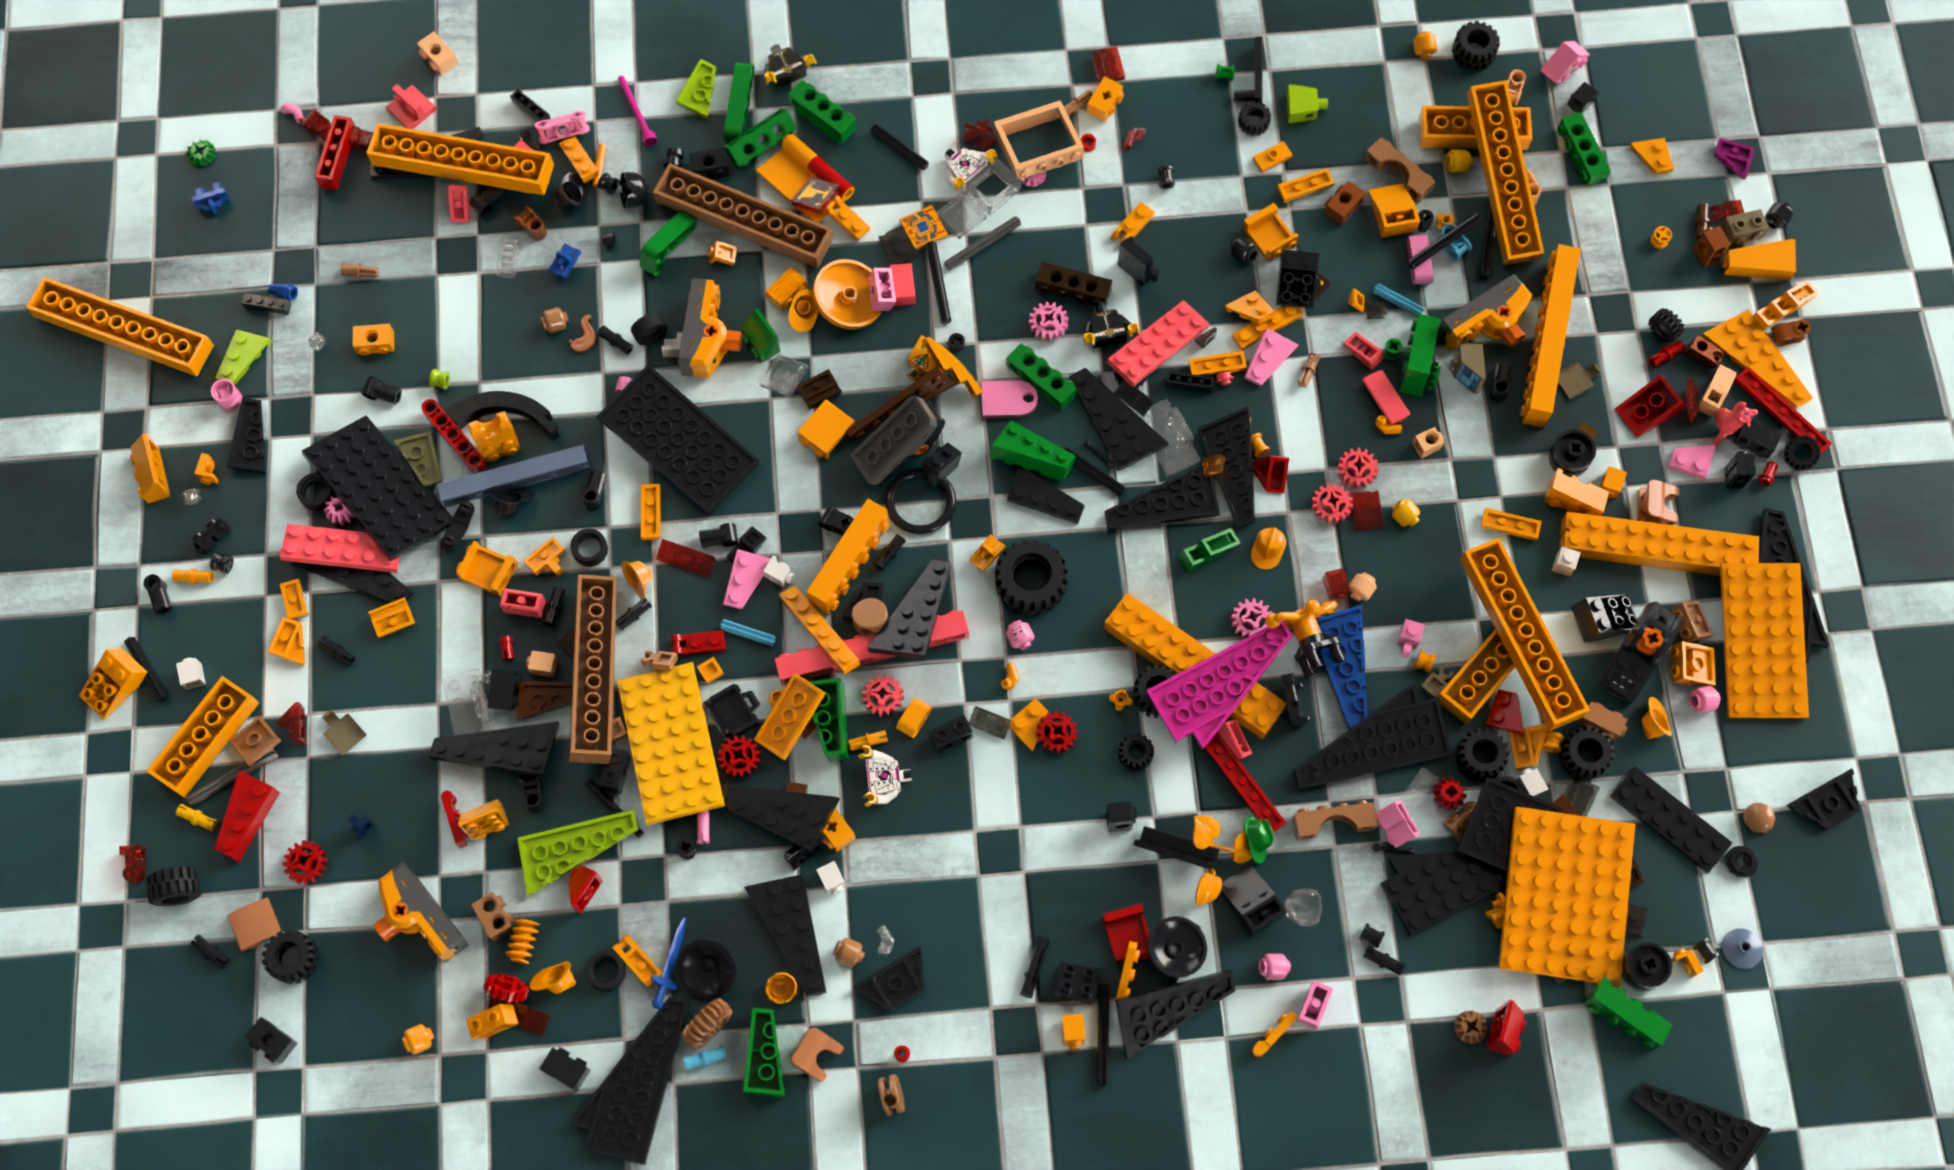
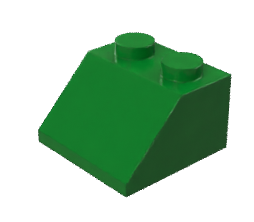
M756 308L741 326L742 341L745 345H750V351L754 358H759L763 363L781 351L777 334L759 309Z

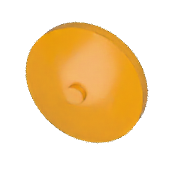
M849 259L836 260L824 266L813 284L814 303L821 315L830 323L844 329H861L872 324L882 312L872 311L868 276L872 269L863 263Z

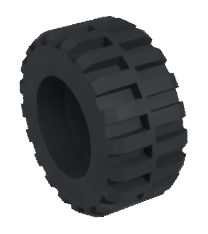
M1024 539L1021 544L1018 542L1013 543L1011 549L1007 547L1003 551V556H999L995 567L996 592L1000 595V600L1003 604H1008L1010 610L1014 611V609H1017L1018 614L1024 615V612H1029V616H1035V612H1039L1040 615L1045 614L1046 609H1054L1056 603H1060L1063 599V594L1066 593L1068 567L1065 564L1063 555H1059V550L1056 547L1051 549L1050 543L1045 541L1041 544L1039 539H1034V542H1028V539ZM1036 564L1048 572L1049 582L1042 589L1028 591L1020 588L1014 582L1013 574L1023 565Z

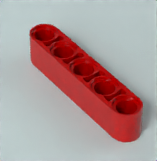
M425 400L422 403L421 409L437 432L471 472L476 474L485 471L486 463L480 452L435 400ZM446 421V423H445L444 425H441V426H440V423H441V422ZM457 434L455 438L450 439L452 435ZM468 447L467 451L461 452L463 448ZM475 461H480L478 464L472 465Z

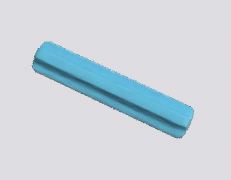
M1379 283L1373 290L1374 294L1417 317L1424 312L1422 306Z
M726 619L722 621L720 626L721 630L768 646H773L776 641L774 635Z

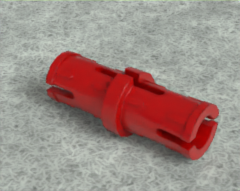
M1677 340L1670 346L1661 348L1660 352L1648 358L1649 364L1654 363L1652 367L1656 368L1661 363L1672 360L1673 356L1685 350V344L1681 340Z

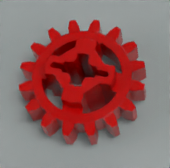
M1055 711L1053 716L1048 712L1046 718L1041 717V723L1036 725L1040 730H1037L1035 735L1040 736L1037 742H1043L1042 749L1048 747L1049 753L1054 749L1056 754H1059L1060 749L1065 753L1068 750L1067 746L1069 748L1074 746L1072 742H1076L1078 739L1074 735L1079 731L1074 729L1077 723L1070 722L1072 716L1066 718L1065 712L1058 715V711ZM1066 727L1069 729V735L1066 733ZM1044 728H1045V730H1046L1047 733H1048V737H1047V738H1046L1045 733H1044ZM1058 729L1060 733L1055 735L1054 731Z
M735 735L733 741L728 738V744L722 743L723 750L718 751V754L722 756L718 758V762L723 763L720 766L721 769H726V775L733 773L734 778L738 774L744 778V773L751 776L750 770H757L755 763L761 762L757 758L761 755L760 751L757 750L758 745H752L753 740L751 738L746 741L744 735L741 739H738L737 735ZM749 750L752 752V759L748 757ZM727 754L731 757L729 764L726 760ZM735 755H738V756H741V755H742L743 758H742V759H741V758H737V759H736Z
M302 840V845L294 843V849L288 848L290 854L283 856L287 859V862L282 863L284 867H287L284 873L289 875L288 878L290 880H295L298 884L303 880V883L308 885L310 879L316 882L317 875L319 877L323 876L321 870H327L323 865L328 862V859L324 858L327 853L321 850L322 847L319 844L315 846L313 841H310L308 844L305 840ZM305 850L314 851V853H306ZM302 871L306 873L305 875L297 874V872L300 873Z
M494 974V976L489 975L486 977L483 990L487 991L486 994L492 995V998L495 1000L505 1001L506 1003H513V1001L518 1003V1001L523 1002L527 998L529 987L525 986V982H520V979L506 974Z

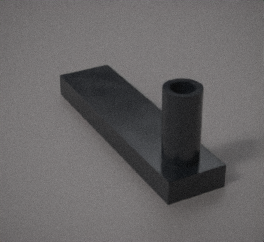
M1262 36L1255 37V90L1234 91V102L1255 101L1256 104L1257 102H1260V105L1263 104Z

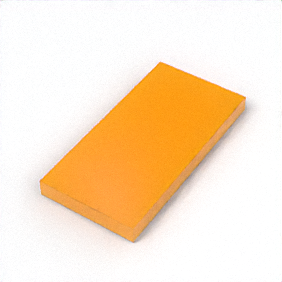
M794 673L754 740L779 758L786 760L826 693Z

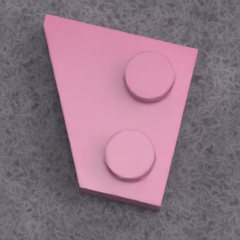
M1705 445L1675 448L1672 452L1668 468L1705 480L1716 446Z

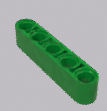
M735 63L724 126V140H734L745 132L754 79V64Z

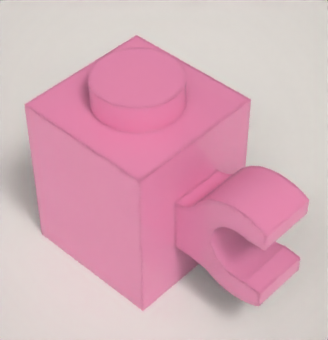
M1408 619L1404 621L1397 644L1403 645L1401 656L1408 658L1411 649L1417 648L1421 640L1424 624Z

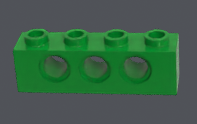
M779 109L723 147L733 165L744 167L750 163V159L764 154L765 149L776 146L780 139L786 135L793 134L797 127L786 109ZM775 125L778 126V131L776 134L773 133V127ZM760 135H763L764 137L762 143L758 142V138ZM748 144L749 151L744 153V146Z
M1582 112L1561 118L1557 130L1565 142L1567 151L1572 156L1573 164L1577 166L1582 181L1585 182L1586 186L1606 181L1611 170Z
M1021 343L1006 358V366L1025 382L1030 383L1037 392L1060 411L1076 397L1077 388L1075 384L1063 378L1057 369H1052L1044 358L1036 356L1029 346H1024ZM1025 363H1032L1033 365H1032V366H1026V365H1024V364H1025ZM1045 374L1046 377L1041 378L1038 375ZM1058 385V386H1060L1061 388H1059V389H1054V388H1052V386Z

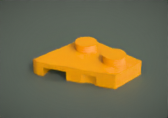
M1665 138L1630 144V149L1632 151L1635 150L1641 156L1640 160L1649 167L1654 175L1673 172L1674 167Z
M1256 290L1225 305L1228 313H1231V311L1239 313V317L1249 319L1259 325L1275 317V311Z
M1036 698L1007 722V726L1031 752L1034 751L1039 736L1035 735V732L1040 730L1036 725L1041 723V717L1046 718L1048 713L1047 709Z
M1545 724L1523 728L1524 735L1509 732L1517 770L1537 767L1548 730Z

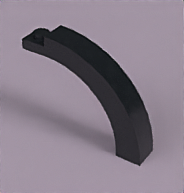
M508 391L482 392L463 398L444 410L460 430L478 418L505 411L506 413L523 416L533 421L553 440L560 436L557 431L558 426L552 420L553 417L550 411L537 401L518 393Z

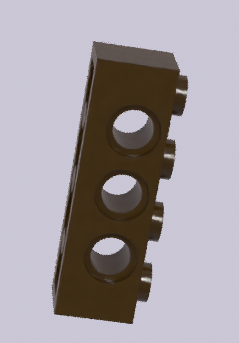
M1042 262L1036 278L1035 289L1043 293H1054L1063 298L1069 297L1077 302L1091 303L1093 306L1100 303L1107 305L1112 289V280ZM1053 280H1058V281H1060V282L1054 283V282H1052V281H1053ZM1093 289L1094 292H1088L1087 290Z

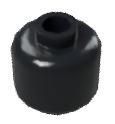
M1784 201L1772 204L1765 214L1767 224L1772 229L1785 228L1793 217L1791 205Z
M1243 236L1231 243V256L1239 262L1246 264L1254 261L1257 257V245L1250 239Z

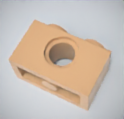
M434 31L417 43L420 49L418 51L420 56L424 60L427 59L430 67L441 75H444L459 64L455 53Z

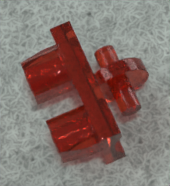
M985 119L983 122L978 120L976 125L980 129L966 122L964 126L966 128L963 136L964 140L973 143L976 136L980 137L981 139L977 146L984 151H987L991 144L995 146L997 142L994 139L995 137L986 133V131L992 133L994 129L989 126L990 120Z

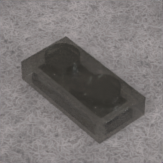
M975 706L969 725L998 738L1005 739L1012 720Z

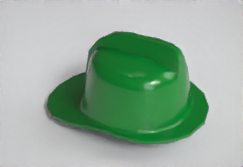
M1248 816L1244 822V831L1251 856L1256 863L1260 864L1265 861L1267 848L1273 843L1274 833L1267 819L1257 820L1253 816Z

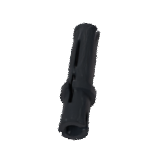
M1042 936L1037 938L1028 971L1024 974L1025 981L1020 992L1021 996L1030 999L1033 998L1036 983L1040 981L1039 974L1050 943L1048 938Z

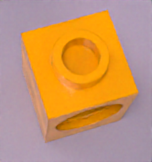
M1608 466L1600 484V488L1609 492L1608 498L1616 499L1621 493L1627 472Z

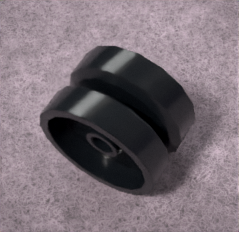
M1567 430L1560 434L1550 449L1548 457L1550 465L1555 472L1559 468L1563 470L1562 474L1568 477H1572V475L1578 477L1585 473L1594 460L1596 445L1591 436L1585 432Z
M1651 942L1640 943L1623 956L1621 976L1626 984L1634 990L1642 992L1652 991L1669 979L1673 967L1671 957L1658 944Z

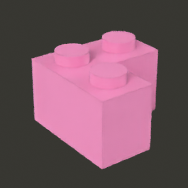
M1564 41L1541 68V71L1554 83H1564L1571 76L1570 72L1573 69L1582 68L1588 62L1587 58L1590 54L1575 41Z

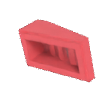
M1357 332L1353 333L1343 343L1346 349L1371 370L1384 358L1381 349Z
M1234 718L1225 722L1218 730V733L1237 758L1240 760L1252 754L1237 719Z

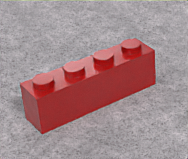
M338 115L333 117L315 173V179L320 188L338 191L357 131L351 117Z

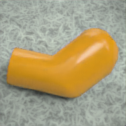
M1385 416L1377 417L1375 424L1385 435L1402 434L1401 425H1390Z
M1014 662L1006 664L1008 676L1001 682V686L1005 690L1013 689L1019 681V675Z

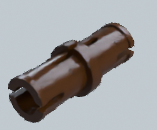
M1706 203L1697 205V219L1695 220L1697 240L1700 239L1702 232L1710 225V219L1708 218L1709 205Z

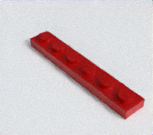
M1749 366L1734 379L1735 383L1795 438L1796 436L1800 437L1803 435L1813 438L1820 447V455L1832 445L1823 434Z
M1217 732L1204 749L1258 820L1267 819L1273 833L1286 825V821Z

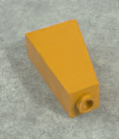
M1795 239L1729 250L1721 261L1724 275L1791 280L1796 273Z

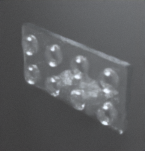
M1165 399L1152 405L1144 417L1136 412L1139 417L1169 443V446L1154 453L1168 477L1200 463L1201 459L1193 447L1194 436L1177 406L1172 408L1168 400Z
M479 668L442 678L455 735L495 730Z

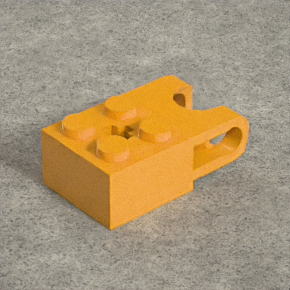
M505 411L497 413L496 417L489 422L481 423L476 420L468 423L472 438L485 462H494L500 457L511 456L521 451L516 432Z

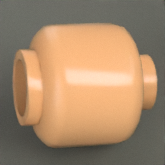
M1365 572L1356 574L1348 585V590L1351 593L1350 597L1357 602H1360V600L1368 601L1377 588L1376 580Z

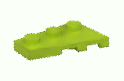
M700 59L678 96L676 104L708 120L716 66Z
M236 329L215 377L217 381L228 379L236 385L249 370L250 364L262 355V350L273 342L271 338Z

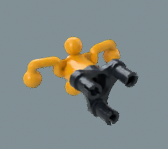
M1309 600L1305 604V608L1294 612L1270 613L1265 619V623L1269 628H1277L1281 620H1283L1288 629H1293L1299 643V648L1294 658L1296 662H1299L1304 678L1316 674L1314 669H1317L1318 666H1323L1317 651L1324 648L1329 649L1334 664H1339L1346 660L1340 647L1339 637L1322 634L1316 618L1321 615L1333 614L1337 607L1336 601H1325L1320 605L1316 600Z

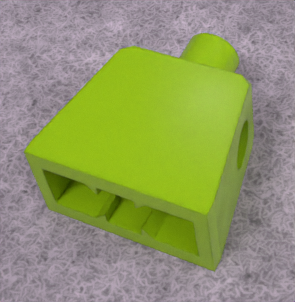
M1288 85L1286 94L1288 123L1315 120L1318 109H1328V99H1318L1316 88Z

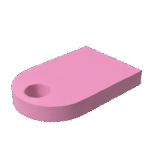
M982 382L983 419L1026 417L1037 407V391L1028 382ZM1030 395L1034 400L1032 402H1025L1023 398Z

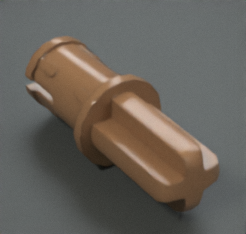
M1091 90L1085 91L1079 97H1074L1069 104L1064 106L1069 117L1077 110L1083 109V106L1089 102L1093 95Z
M345 263L341 265L342 275L357 276V278L362 276L378 277L379 275L377 267Z
M1310 353L1306 364L1302 366V373L1297 382L1299 387H1308L1312 375H1315V369L1321 359L1319 355L1315 358L1316 353Z

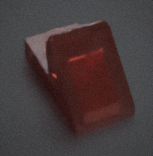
M295 702L276 724L282 729L290 728V739L297 745H306L305 708L300 702Z

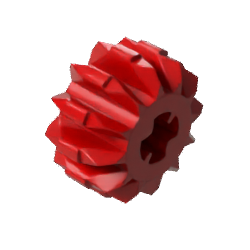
M1450 777L1449 781L1446 778H1442L1441 783L1437 782L1435 784L1436 789H1433L1432 793L1436 796L1433 800L1434 802L1440 801L1439 808L1445 805L1446 811H1449L1451 807L1453 810H1457L1458 805L1462 806L1464 804L1463 799L1467 798V794L1463 793L1466 787L1459 786L1461 780L1454 783L1453 777ZM1450 791L1453 796L1449 797L1446 792Z

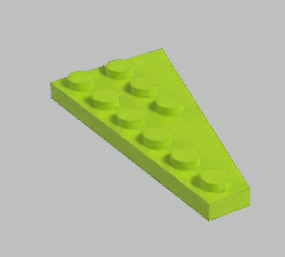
M635 810L517 838L527 896H532L575 868H578L580 865L637 832L639 828Z

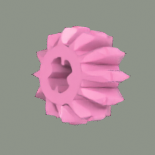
M331 496L332 501L325 502L327 507L324 508V512L327 514V520L331 521L333 525L339 523L341 526H344L346 521L351 524L350 518H354L338 497L334 498Z

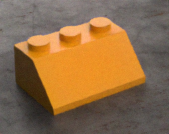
M144 433L130 447L132 452L130 460L136 469L133 473L140 486L137 488L138 494L141 499L144 498L150 504L171 496L159 447Z

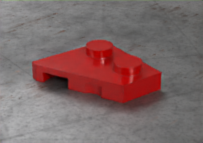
M1498 689L1486 722L1487 727L1524 735L1517 693Z

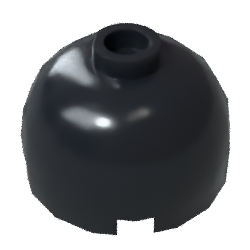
M635 172L621 173L619 186H622V192H620L622 206L624 208H636L642 205L646 200V195L650 193L649 184H646L644 178Z

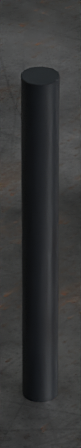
M591 779L585 782V785L614 814L623 812ZM639 828L634 834L640 838L644 835V832Z

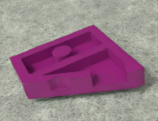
M1719 138L1714 157L1741 179L1745 180L1748 176L1755 148Z

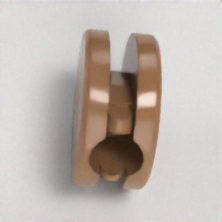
M874 598L859 601L852 610L854 627L860 634L865 636L877 635L889 619L885 604Z
M896 1074L889 1076L890 1086L885 1077L878 1079L879 1094L887 1116L894 1114V1108H896L898 1113L905 1111L903 1092Z

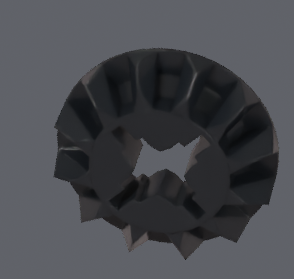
M1733 847L1725 856V865L1728 867L1729 873H1733L1736 877L1746 878L1757 870V856L1748 847ZM1741 856H1743V862L1747 865H1743L1739 869L1740 866L1739 863L1736 862V860L1740 859Z

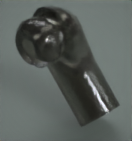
M522 130L519 136L520 140L532 150L540 152L542 143L533 141L528 130Z

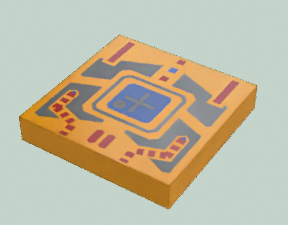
M932 205L899 219L915 251L925 247L926 243L930 241L937 242L948 237V233Z

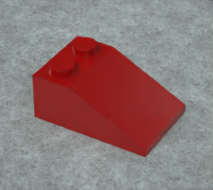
M1660 374L1617 406L1615 410L1636 437L1639 438L1668 421L1687 406Z
M1508 1000L1496 1009L1486 1049L1507 1056H1512L1515 1052L1519 1051L1521 1041L1518 1040L1520 1032L1523 1033L1526 1021L1523 1020L1525 1014L1513 1000Z

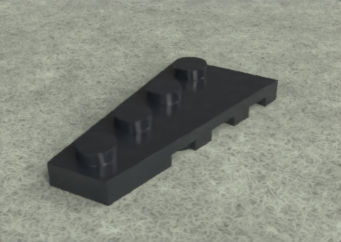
M242 397L227 463L228 469L266 474L261 400Z
M1020 465L1007 497L1008 502L1075 524H1079L1085 507L1084 504L1030 471L1023 469Z

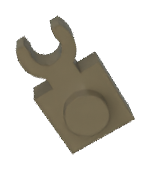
M1445 664L1438 670V675L1432 672L1420 687L1432 698L1438 697L1441 691L1448 685L1445 680L1451 679L1454 674L1453 671L1448 675L1443 673L1446 667Z

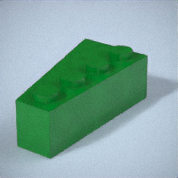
M1011 420L992 444L989 456L990 459L996 460L998 458L1004 460L1009 465L1014 463L1023 466L1025 470H1036L1041 475L1064 481L1072 470L1076 457Z

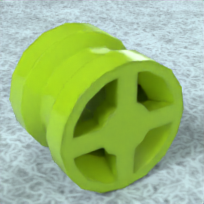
M433 369L429 378L430 387L435 388L438 386L446 390L450 383V373Z

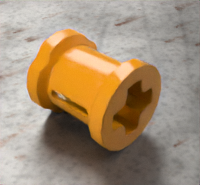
M1261 433L1251 436L1252 449L1255 452L1254 456L1257 458L1270 450L1269 446H1266L1261 439Z

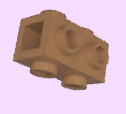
M1591 701L1588 705L1590 711L1581 718L1579 724L1584 729L1586 727H1591V730H1594V728L1599 729L1598 732L1600 734L1604 732L1606 734L1605 738H1610L1614 742L1619 737H1623L1628 728L1625 726L1628 719L1624 718L1619 712H1612L1606 709L1604 705Z

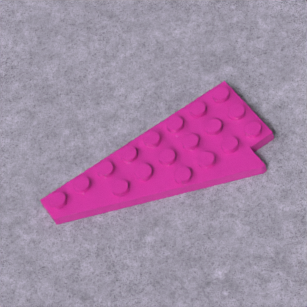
M1281 620L1277 628L1266 627L1146 690V694L1175 743L1193 734L1201 749L1207 746L1292 638V634L1283 620Z

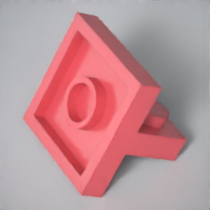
M396 84L392 87L394 100L385 106L387 111L408 129L416 128L437 110L436 106L413 85L404 91Z

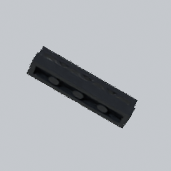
M1148 826L1143 827L1141 838L1135 839L1133 844L1134 846L1207 869L1215 868L1220 850L1212 846L1198 849L1194 846L1193 840Z

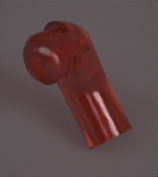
M1143 127L1128 131L1123 147L1130 150L1134 141L1145 136L1146 130Z

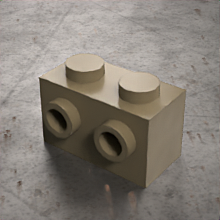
M1761 209L1728 216L1721 225L1730 244H1741L1750 239L1758 240L1764 236L1768 229Z

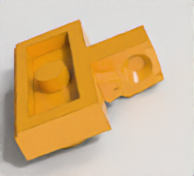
M552 537L523 561L536 576L545 569L546 572L552 570L559 577L564 573L558 565L561 562L559 557L566 551Z

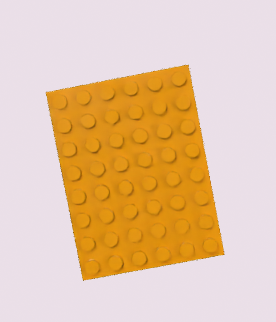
M1514 807L1498 969L1597 983V981L1606 977L1611 980L1610 985L1621 986L1635 824Z

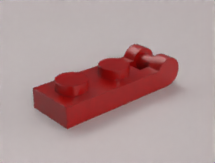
M724 630L670 636L671 643H673L671 652L677 653V656L726 651ZM681 643H686V647L681 648Z
M444 791L441 794V800L455 844L459 848L468 846L466 842L468 835L458 824L461 812L455 808L457 798L452 792Z

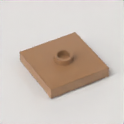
M258 716L231 738L229 742L250 767L279 744L281 740L261 716Z

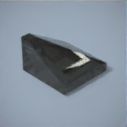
M1384 301L1365 302L1367 319L1386 318L1387 309Z
M1217 328L1210 329L1195 338L1194 341L1200 347L1205 348L1216 337Z

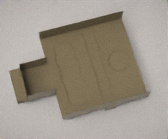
M1580 361L1560 371L1558 382L1570 400L1596 386L1590 380L1602 373L1596 364H1592L1583 370L1579 364Z
M329 710L322 716L331 727L323 734L342 756L367 735L348 713L341 719L332 710Z

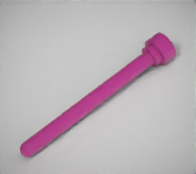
M619 76L618 81L643 132L642 141L644 145L652 146L656 144L658 139L655 133L649 130L625 77Z

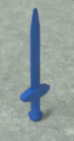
M686 918L681 920L675 932L662 976H651V981L659 986L655 999L652 1000V1007L655 1009L663 1007L662 1001L666 990H677V986L670 981L684 937Z

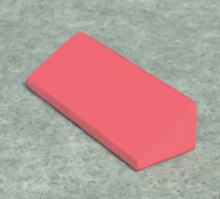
M1379 370L1362 379L1390 425L1401 423L1410 416L1409 410L1383 370Z

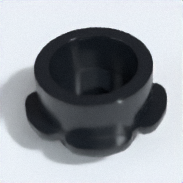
M606 231L605 235H602L603 245L609 249L616 246V237L614 232Z

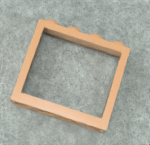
M1061 100L994 122L995 135L1016 180L1028 178L1029 176L1084 159V147ZM1060 118L1074 146L1019 163L1006 136Z

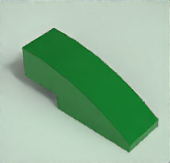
M1229 528L1202 539L1194 546L1184 549L1178 558L1186 571L1190 572L1221 557L1241 543L1233 530Z

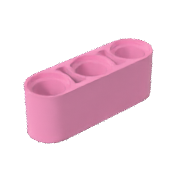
M1427 235L1407 237L1409 259L1429 246ZM1431 258L1415 269H1410L1413 285L1433 283Z

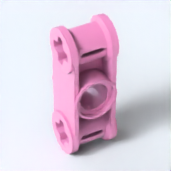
M576 111L568 115L537 122L535 128L539 132L540 143L546 144L555 140L587 133L590 128L586 124L585 112ZM562 125L566 126L564 129H559Z

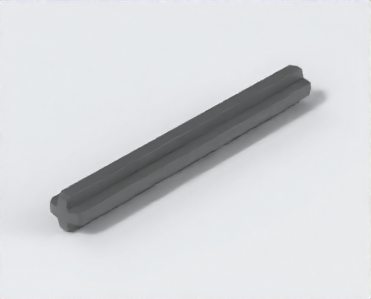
M1014 216L944 262L946 269L951 271L1021 225L1020 219Z
M272 748L250 767L246 762L186 796V801L190 806L198 804L236 782L239 771L249 774L277 758L276 750Z

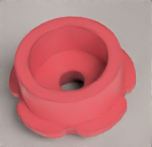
M1230 372L1220 373L1216 375V383H1220V386L1231 384V379L1234 377L1231 376Z

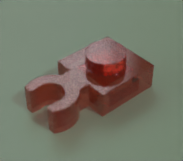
M1741 199L1725 201L1721 206L1713 205L1710 208V212L1716 211L1718 213L1713 215L1712 220L1745 213Z

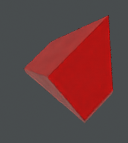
M1270 455L1253 462V472L1264 487L1265 492L1284 494L1289 457Z

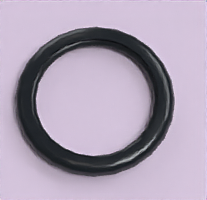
M923 468L909 469L899 474L890 483L885 495V507L889 518L896 526L913 534H927L939 530L951 519L956 508L955 490L950 481L945 478L939 484L946 493L947 504L944 513L939 519L927 525H913L899 516L894 504L896 491L906 480L921 476Z

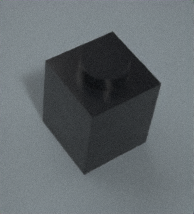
M1584 82L1571 95L1567 105L1577 113L1582 112L1583 114L1595 101L1598 91Z

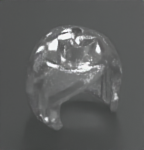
M1310 888L1297 889L1291 892L1284 904L1287 910V917L1299 926L1318 924L1322 911L1319 893Z

